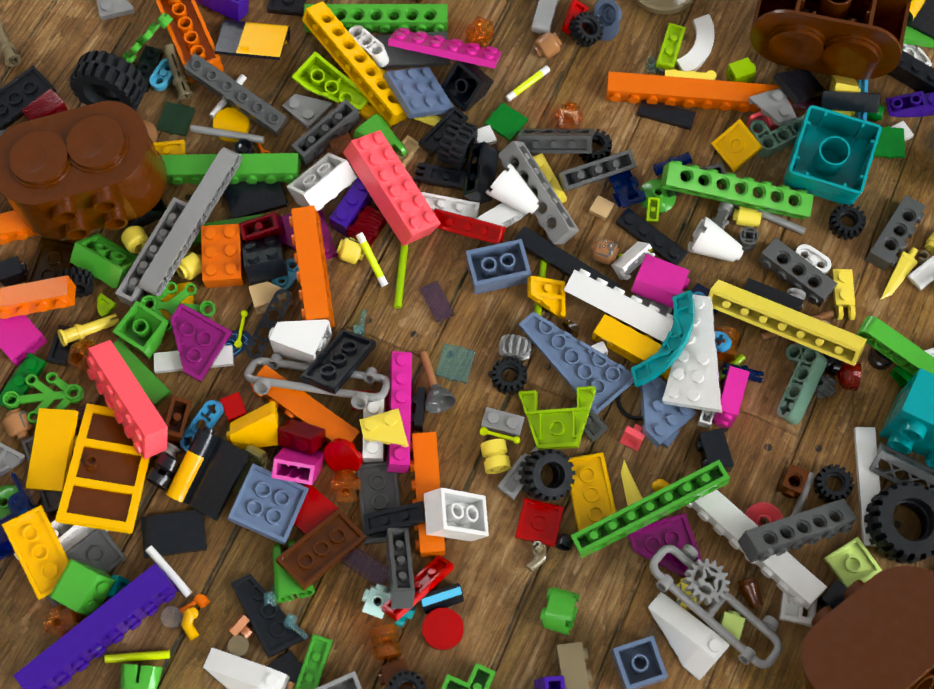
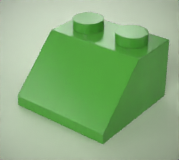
M136 301L113 330V333L120 341L150 359L161 345L169 322Z
M70 559L50 597L77 613L89 616L102 606L115 580L104 570Z

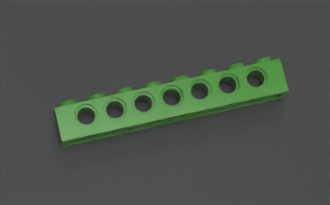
M304 4V13L306 8L315 4ZM326 4L348 32L351 27L356 25L362 26L369 33L395 32L399 28H407L411 32H448V4ZM304 23L305 32L312 33Z
M671 161L664 165L660 188L801 220L810 217L814 197L812 194H807L808 191L797 189L794 191L785 185L772 186V183L767 181L759 183L750 177L737 178L735 174L725 173L724 175L718 173V170L707 169L706 171L700 169V166L682 165V162ZM681 173L685 174L686 182L681 180ZM699 177L704 180V186L699 183ZM717 181L722 184V190L717 187ZM735 185L740 188V194L735 191ZM753 189L758 193L757 198L753 195ZM771 193L774 194L776 198L775 202L771 199ZM789 198L793 200V206L789 204Z
M717 460L572 534V541L582 559L729 484L730 477L720 460Z

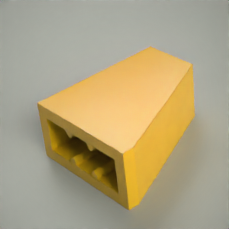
M271 401L230 422V431L226 432L227 441L242 450L246 449L249 445H254L258 448L278 446V427H280L276 401Z

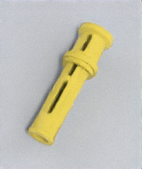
M113 313L83 325L74 324L71 328L59 329L58 337L61 344L67 346L70 342L75 340L81 341L87 335L118 325L119 319H116L117 315Z

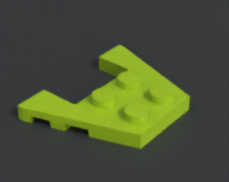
M595 386L577 387V408L538 410V392L536 390L519 391V397L527 415L534 441L539 450L579 447L596 393Z

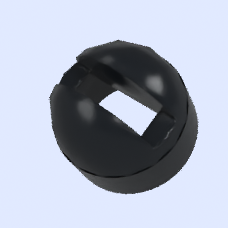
M568 534L559 535L555 544L556 548L570 551L573 544L571 536Z

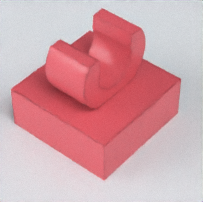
M635 424L634 428L627 426L620 443L638 452L645 437L641 433L642 426Z

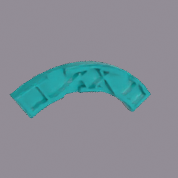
M691 290L672 297L674 307L673 326L662 343V347L656 354L630 368L636 387L647 384L664 373L684 350L690 338L695 317L694 298Z

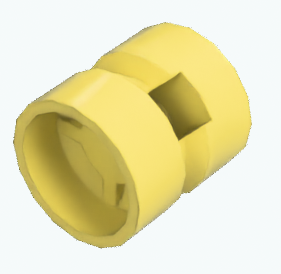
M492 439L480 444L482 457L486 458L483 463L487 474H498L511 469L509 456L505 455L508 452L505 439Z

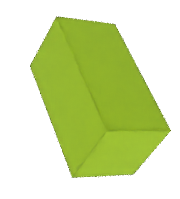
M647 198L645 221L658 223L660 198Z

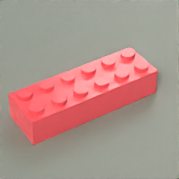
M381 130L351 140L343 154L402 246L432 234L441 223Z
M108 340L88 348V357L86 358L89 369H87L88 377L91 381H95L98 393L104 395L107 407L114 411L116 421L123 425L125 435L128 439H132L136 452L138 454L141 453L143 458L147 459L166 451L168 426L112 341Z

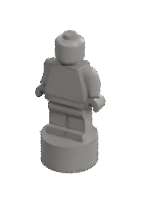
M720 202L716 218L712 217V221L724 230L725 226L729 224L727 218L732 214L734 206L730 203Z

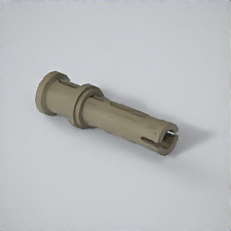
M0 20V53L5 58L6 66L15 67L20 64L21 57L16 53V47L10 42Z
M174 44L165 45L163 50L174 78L172 83L176 86L178 100L189 99L194 94L193 91H190L188 77L183 73Z

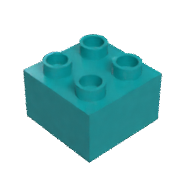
M920 368L896 395L879 436L888 440L887 445L902 454H910L912 451L925 457V464L933 470L934 374Z

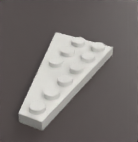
M693 295L695 305L693 329L684 350L672 364L662 401L668 405L722 413L712 299L709 296Z

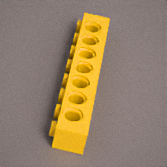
M323 1L306 8L302 21L387 124L391 127L407 119L406 113L384 79V73L357 43L352 34L347 31L342 22L332 13L331 9Z

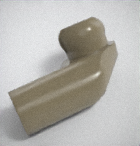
M541 541L533 543V559L526 564V567L532 573L546 561V547Z

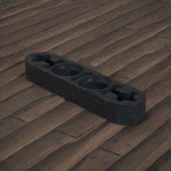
M280 289L276 291L246 347V353L250 358H259L264 353L270 340L268 337L261 338L258 331L261 327H267L271 330L272 327L275 328L277 322L281 321L291 302V294L287 290ZM284 292L287 294L286 298H288V301L282 302L281 307H284V309L281 311L278 307L272 306L273 302L277 304L279 301L277 295H282ZM270 310L278 311L279 318L276 321L269 320L268 312ZM254 337L266 342L264 346L262 344L259 345V354H251L250 346L254 347L257 341H253Z

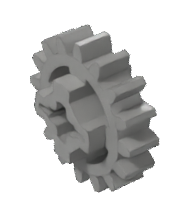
M708 558L703 561L698 559L695 564L692 563L688 567L689 569L684 572L687 578L683 580V583L688 584L685 591H691L690 598L696 597L698 604L704 601L705 606H708L710 603L715 605L719 600L721 601L725 598L724 594L729 592L726 586L730 584V581L725 580L728 573H722L723 566L717 567L715 560L710 564Z

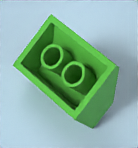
M97 233L75 242L70 263L76 265L77 268H82V270L87 269L88 272L91 271L94 278L100 279L107 283L108 286L118 289L138 255L129 253L127 249Z

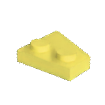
M399 409L359 419L365 441H379L382 444L390 445L392 443L402 445V447H409Z

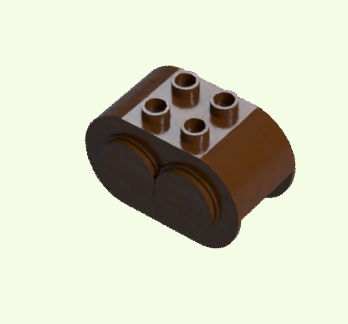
M758 0L750 31V41L753 48L762 57L779 65L855 80L879 78L892 72L900 62L912 0Z
M102 101L25 121L12 126L0 137V193L28 228L47 238L60 239L67 237L70 240H80L89 236L90 231L103 227L109 230L121 229L128 224L129 220L139 218L152 210L160 201L166 188L167 170L165 163L148 135L143 120L134 109L121 102Z
M898 566L877 573L866 583L862 580H857L847 588L843 596L844 601L835 609H832L830 606L822 608L812 619L811 625L813 627L806 635L802 647V665L806 689H934L933 571L915 566Z

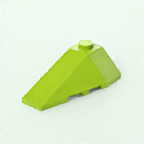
M316 51L291 77L304 89L338 103H342L346 99L359 111L369 102L353 81Z

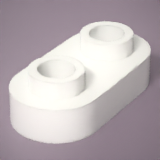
M802 244L796 249L795 252L800 256L801 254L806 255L807 258H804L824 274L828 273L831 268V260L827 256L807 244Z

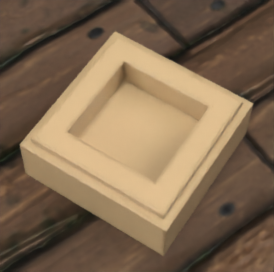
M598 195L589 209V213L606 221L615 203Z

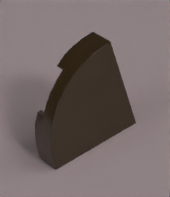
M571 320L562 323L565 330L574 338L578 337L580 328L576 323L572 324Z

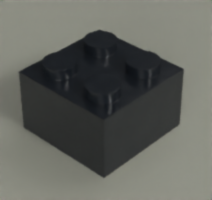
M279 234L241 244L244 268L250 285L288 275L285 252Z

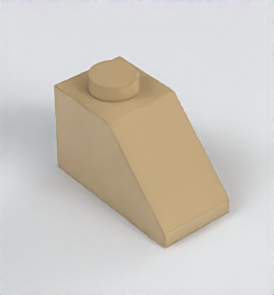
M268 281L249 286L257 315L266 311L276 291L283 288ZM284 292L282 295L278 294L279 301L277 304L273 302L272 306L281 308L282 302L288 301V298H286L287 294ZM291 294V302H290L289 305L294 304L292 294Z

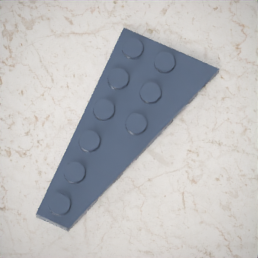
M534 311L518 324L519 328L576 394L577 387H596V393L591 409L596 414L634 383L632 372L625 369L624 366L612 361L608 356L585 342L574 338L570 333L556 327L552 322Z

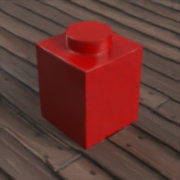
M239 392L220 399L229 423L248 414Z

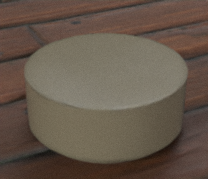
M243 635L233 636L228 642L229 652L238 657L245 656L250 649V643Z

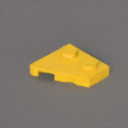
M536 276L528 277L527 296L558 318L566 317L565 281Z

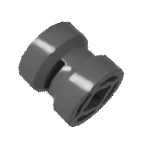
M745 227L741 230L737 242L742 245L743 252H750L754 249L759 233L752 227Z

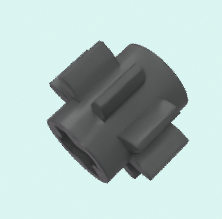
M825 373L824 376H821L814 394L820 399H823L824 396L830 398L836 391L835 384L837 382Z

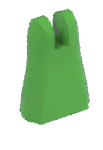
M374 114L355 129L354 139L381 130L392 149L400 157L403 158L407 154L403 143L392 132L380 114Z
M295 540L288 541V548L296 543ZM280 543L274 544L272 558L275 602L285 603L295 600L294 594L297 595L298 599L312 596L315 593L313 584L303 591L276 563V558L283 551Z
M121 664V689H157L163 667Z

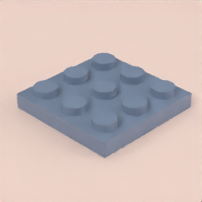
M429 67L386 71L383 75L409 119L447 114L454 107Z
M252 464L227 520L284 545L309 488L296 482L272 478L271 471Z

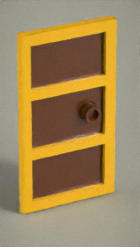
M86 404L56 515V522L132 534L150 457L144 459L141 453L138 454L136 452L132 439L127 438L123 425L116 421L114 411L108 407Z

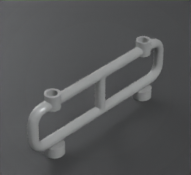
M277 353L272 354L270 358L260 357L252 360L244 373L245 379L254 384V391L260 395H266L272 386L352 398V406L360 410L366 408L368 401L384 399L391 387L390 379L385 375L378 374L374 367H368L366 372L356 370L350 378L363 379L369 384L374 381L382 382L383 386L378 393L340 388L334 395L306 383L252 375L255 368L259 365H267L273 370L281 367L305 371L311 365L282 360V356Z
M685 544L681 550L673 545L662 546L650 561L651 573L658 580L656 583L657 588L662 592H666L669 589L739 651L738 659L741 663L749 665L751 662L758 668H770L782 652V642L775 633L779 627V622L770 615H766L761 621L729 592L724 594L725 598L723 600H719L715 605L711 604L707 611H705L673 583L674 581L671 576L663 574L658 568L659 562L667 553L673 554L685 566L689 567L692 563L695 564L694 560L698 556L697 550L689 544ZM725 601L772 641L774 648L767 659H759L752 648L742 644L713 618Z

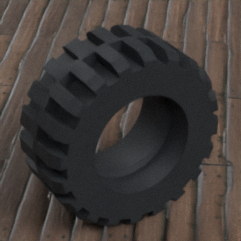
M93 50L83 54L79 58L69 80L75 97H78V100L86 105L102 101H117L128 105L136 111L146 90L145 78L140 70L135 68V65L127 62L123 57L120 58L116 54H109L106 51L98 52Z
M905 481L903 483H895L873 496L871 499L872 503L866 507V512H869V514L864 516V522L868 524L865 527V532L870 534L871 539L869 541L871 545L876 544V551L879 554L885 553L886 559L890 561L896 559V562L901 564L906 562L909 564L916 563L934 555L933 489L930 487L924 488V485L918 482L913 484L912 481ZM901 504L911 508L919 517L921 533L918 540H908L896 530L893 523V511L896 505Z

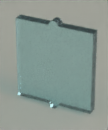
M444 343L435 376L467 384L476 351Z

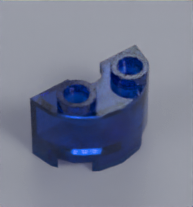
M630 170L609 177V184H612L615 192L612 195L618 207L625 208L646 201L644 191L637 188L639 186L636 176L633 177Z

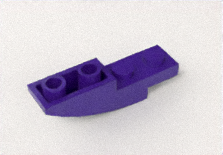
M923 91L885 99L889 116L921 117L934 115V92L924 94Z

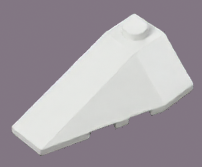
M662 592L647 607L658 627L669 641V645L678 656L681 665L698 681L730 646L711 628Z
M213 647L203 666L205 670L227 689H285L290 679L285 673Z

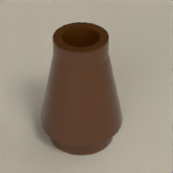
M754 576L738 582L740 585L739 590L750 604L751 609L763 605L758 580H755Z

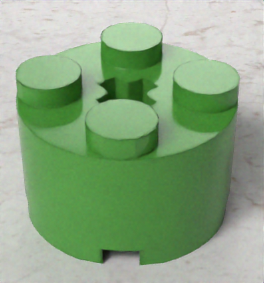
M557 587L549 588L546 600H548L547 608L543 607L540 620H542L541 625L545 629L569 636V630L573 628L578 611L575 603L580 601V594Z

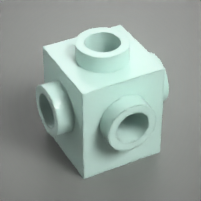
M377 584L376 587L371 585L370 590L365 589L361 600L365 602L362 612L382 619L384 613L381 610V606L390 599L389 588ZM379 597L381 601L375 602L374 599Z

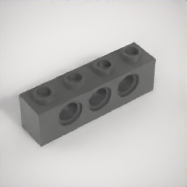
M345 99L291 145L293 153L299 154L301 163L307 168L360 122L359 110Z
M629 149L560 172L557 178L562 190L567 192L633 170L637 166L632 151Z
M905 195L865 260L886 271L889 265L893 267L899 258L896 256L897 252L902 253L907 245V242H905L906 237L911 238L916 230L913 227L914 224H919L925 214L922 211L925 205Z
M776 237L761 253L758 260L765 269L775 273L778 279L787 282L792 288L803 290L808 301L819 307L838 284ZM777 260H782L785 264H781ZM793 271L798 272L800 276L795 275ZM808 283L814 284L815 287H811Z
M387 528L385 546L391 609H413L415 585L408 528Z

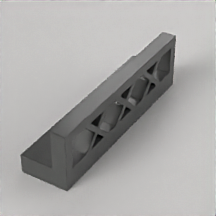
M594 128L521 129L517 135V141L524 142L531 154H591L593 151L592 138L595 130Z
M880 443L877 448V456L869 467L870 471L894 483L913 482L923 479L927 482L928 487L934 490V470ZM883 459L889 462L891 468L881 470L876 466ZM905 470L908 472L909 478L899 479L896 477L895 472Z

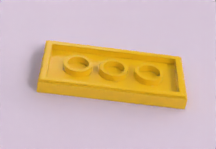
M39 408L26 489L63 492L71 462L78 411Z
M603 452L571 457L568 462L573 463L574 466L571 469L575 471V475H572V479H575V482L570 485L572 487L570 495L578 531L616 512Z
M40 505L2 524L38 600L51 595L69 562L43 506Z

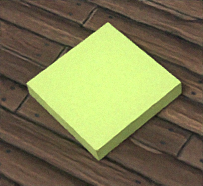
M858 536L823 558L837 580L847 588L857 580H862L865 583L882 571Z

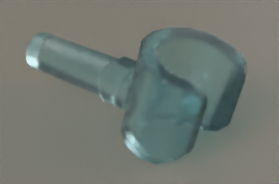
M649 57V64L645 63L646 70L648 72L655 70L665 74L664 69L656 67L655 58Z
M362 310L360 324H353L355 334H365L364 321L367 314L366 310Z
M274 584L271 585L269 592L264 593V606L267 604L277 605V594L274 592Z
M289 613L284 620V626L293 629L306 640L309 636L296 625L298 617Z

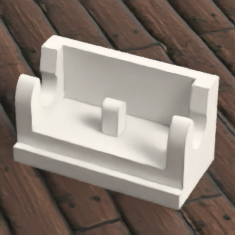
M636 242L611 265L620 280H629L631 278L629 274L643 262L646 254L655 256L654 253L648 251L652 248L649 243Z

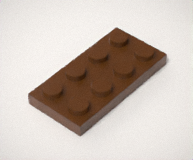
M338 509L278 556L276 563L304 591L365 542L367 536Z

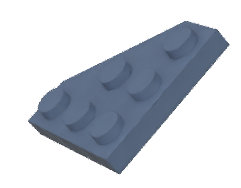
M660 376L640 386V392H642L641 414L644 421L642 426L643 434L657 448L697 414L693 408L663 403L662 399L667 383Z

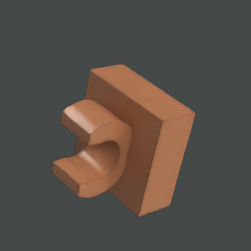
M243 614L227 629L235 637L239 632L246 638L253 633L246 626L250 620Z

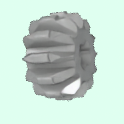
M506 334L499 341V354L506 358L512 356L513 360H515V357L521 361L527 360L531 355L532 341L520 335Z

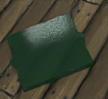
M166 101L156 129L167 132L170 135L175 134L186 137L196 109L185 106L182 103L176 104Z

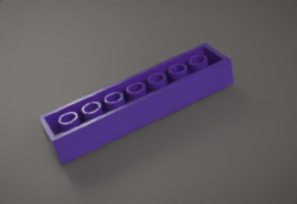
M155 563L13 676L23 689H56L59 686L66 685L71 681V676L76 672L85 670L90 665L89 662L104 655L107 652L106 648L111 644L120 642L126 632L139 627L142 623L141 620L146 616L155 614L161 604L170 602L176 596L175 593L178 592V589Z

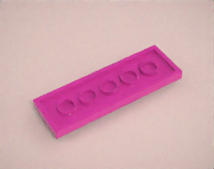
M407 28L396 29L388 40V46L494 69L502 51H498L495 47H480L477 43L466 44L462 43L459 39L448 40L440 35L429 36L422 31L415 33Z

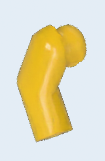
M195 607L187 608L183 612L181 626L189 640L199 636L193 625L194 619L199 615Z

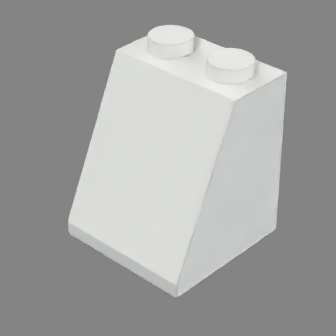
M324 319L277 322L275 328H271L268 338L274 353L296 362L312 364L328 346L333 335L330 322Z

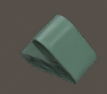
M805 115L797 118L795 122L785 124L772 132L764 121L754 120L749 130L764 147L757 154L766 158L794 144L798 133L795 129L799 130Z
M798 343L788 346L785 352L787 358L796 365V369L777 408V414L790 425L798 424L803 418L827 365L826 357L819 351Z

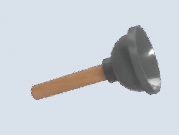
M423 351L420 353L431 386L426 396L425 409L429 413L444 412L455 404V396L437 383L428 353Z

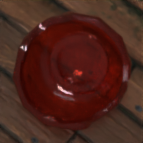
M845 362L841 365L837 377L843 389L852 391L859 389L862 371L860 362H857L855 366Z

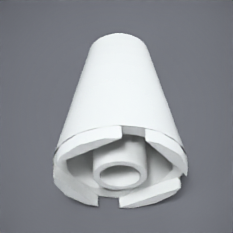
M509 164L507 167L510 170L507 171L505 169L490 186L493 190L490 191L488 189L486 194L525 215L528 213L533 214L539 207L537 204L539 200L514 166Z
M706 216L704 219H701L692 234L694 236L693 242L689 241L687 248L691 253L730 262L739 260L744 251L739 242Z

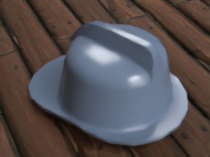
M598 0L594 7V17L597 15L599 17L597 20L602 21L600 26L604 27L601 30L604 31L601 40L609 41L619 31L622 10L614 0Z

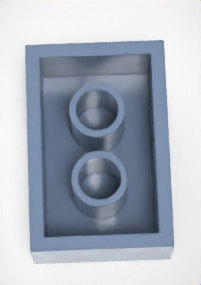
M522 239L465 251V261L474 295L527 283V278L531 276Z

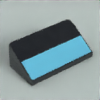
M456 583L427 593L420 602L424 613L429 614L437 608H447L462 603L464 598L460 583Z

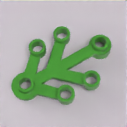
M163 12L157 19L159 23L153 22L147 28L144 35L141 34L137 38L136 43L130 49L131 52L127 50L122 57L127 62L132 63L137 58L135 54L142 45L153 36L159 27L165 29L173 18Z
M170 281L160 296L146 295L140 300V303L147 307V303L152 302L153 306L149 309L165 319L159 310H168L173 316L180 303L188 296L196 295L198 290L195 284L189 283L185 286L184 290L170 301L162 302L161 300L168 294H175L178 291L177 284ZM170 285L175 286L173 291L168 290ZM194 287L195 289L193 292H188V288ZM208 300L203 301L200 305L182 303L205 317H212L216 313L214 303ZM207 307L212 308V311L210 313L205 312V309ZM166 319L170 323V327L165 332H170L173 329L169 319Z
M49 372L46 375L47 383L49 385H56L62 390L54 392L39 381L36 375L30 374L25 379L27 386L36 388L41 393L19 396L16 392L9 391L3 395L2 400L9 409L17 408L19 404L41 402L34 411L29 412L27 415L28 421L36 425L37 419L31 420V417L34 415L38 417L39 408L48 409L55 400L63 399L55 409L65 410L71 403L80 402L84 397V391L80 385H68L58 377L57 373ZM52 376L56 377L54 381H50L49 378ZM35 379V382L29 383V380ZM73 392L78 393L75 397H71L70 395ZM12 399H15V400H16L15 403L9 404V401H10V400H12Z

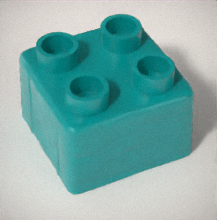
M814 105L810 106L801 122L784 175V185L789 186L793 190L808 191L807 194L842 205L848 204L850 206L854 204L864 190L882 127L878 124Z

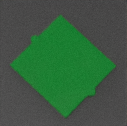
M502 102L496 111H492V115L485 122V125H490L493 131L511 142L528 122V118Z
M882 127L874 157H887L888 159L905 158L904 128Z

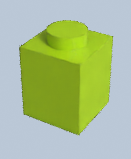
M747 57L728 64L726 76L729 81L750 83L755 77L756 66Z

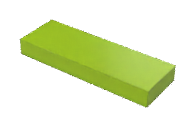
M672 23L668 24L657 59V68L664 70L674 69L686 27Z

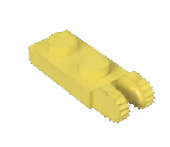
M833 269L831 273L832 280L838 283L833 291L837 320L843 319V307L848 308L849 320H855L852 269Z

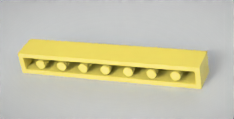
M718 280L713 285L708 295L712 299L713 309L853 366L856 365L867 341L866 338L721 280Z

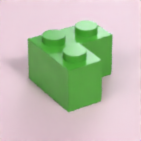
M476 663L468 682L447 674L441 689H490L496 671Z

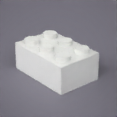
M327 153L286 187L298 205L302 207L314 205L316 210L319 211L328 201L336 198L339 192L349 187L357 179V176L347 160Z
M438 488L424 493L426 535L465 541H475L489 536L485 496L446 488Z

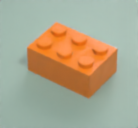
M239 224L201 226L202 281L206 288L245 286L241 245L243 239Z

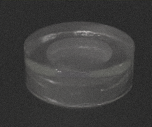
M169 606L162 611L161 622L167 628H176L181 624L183 614L177 607Z

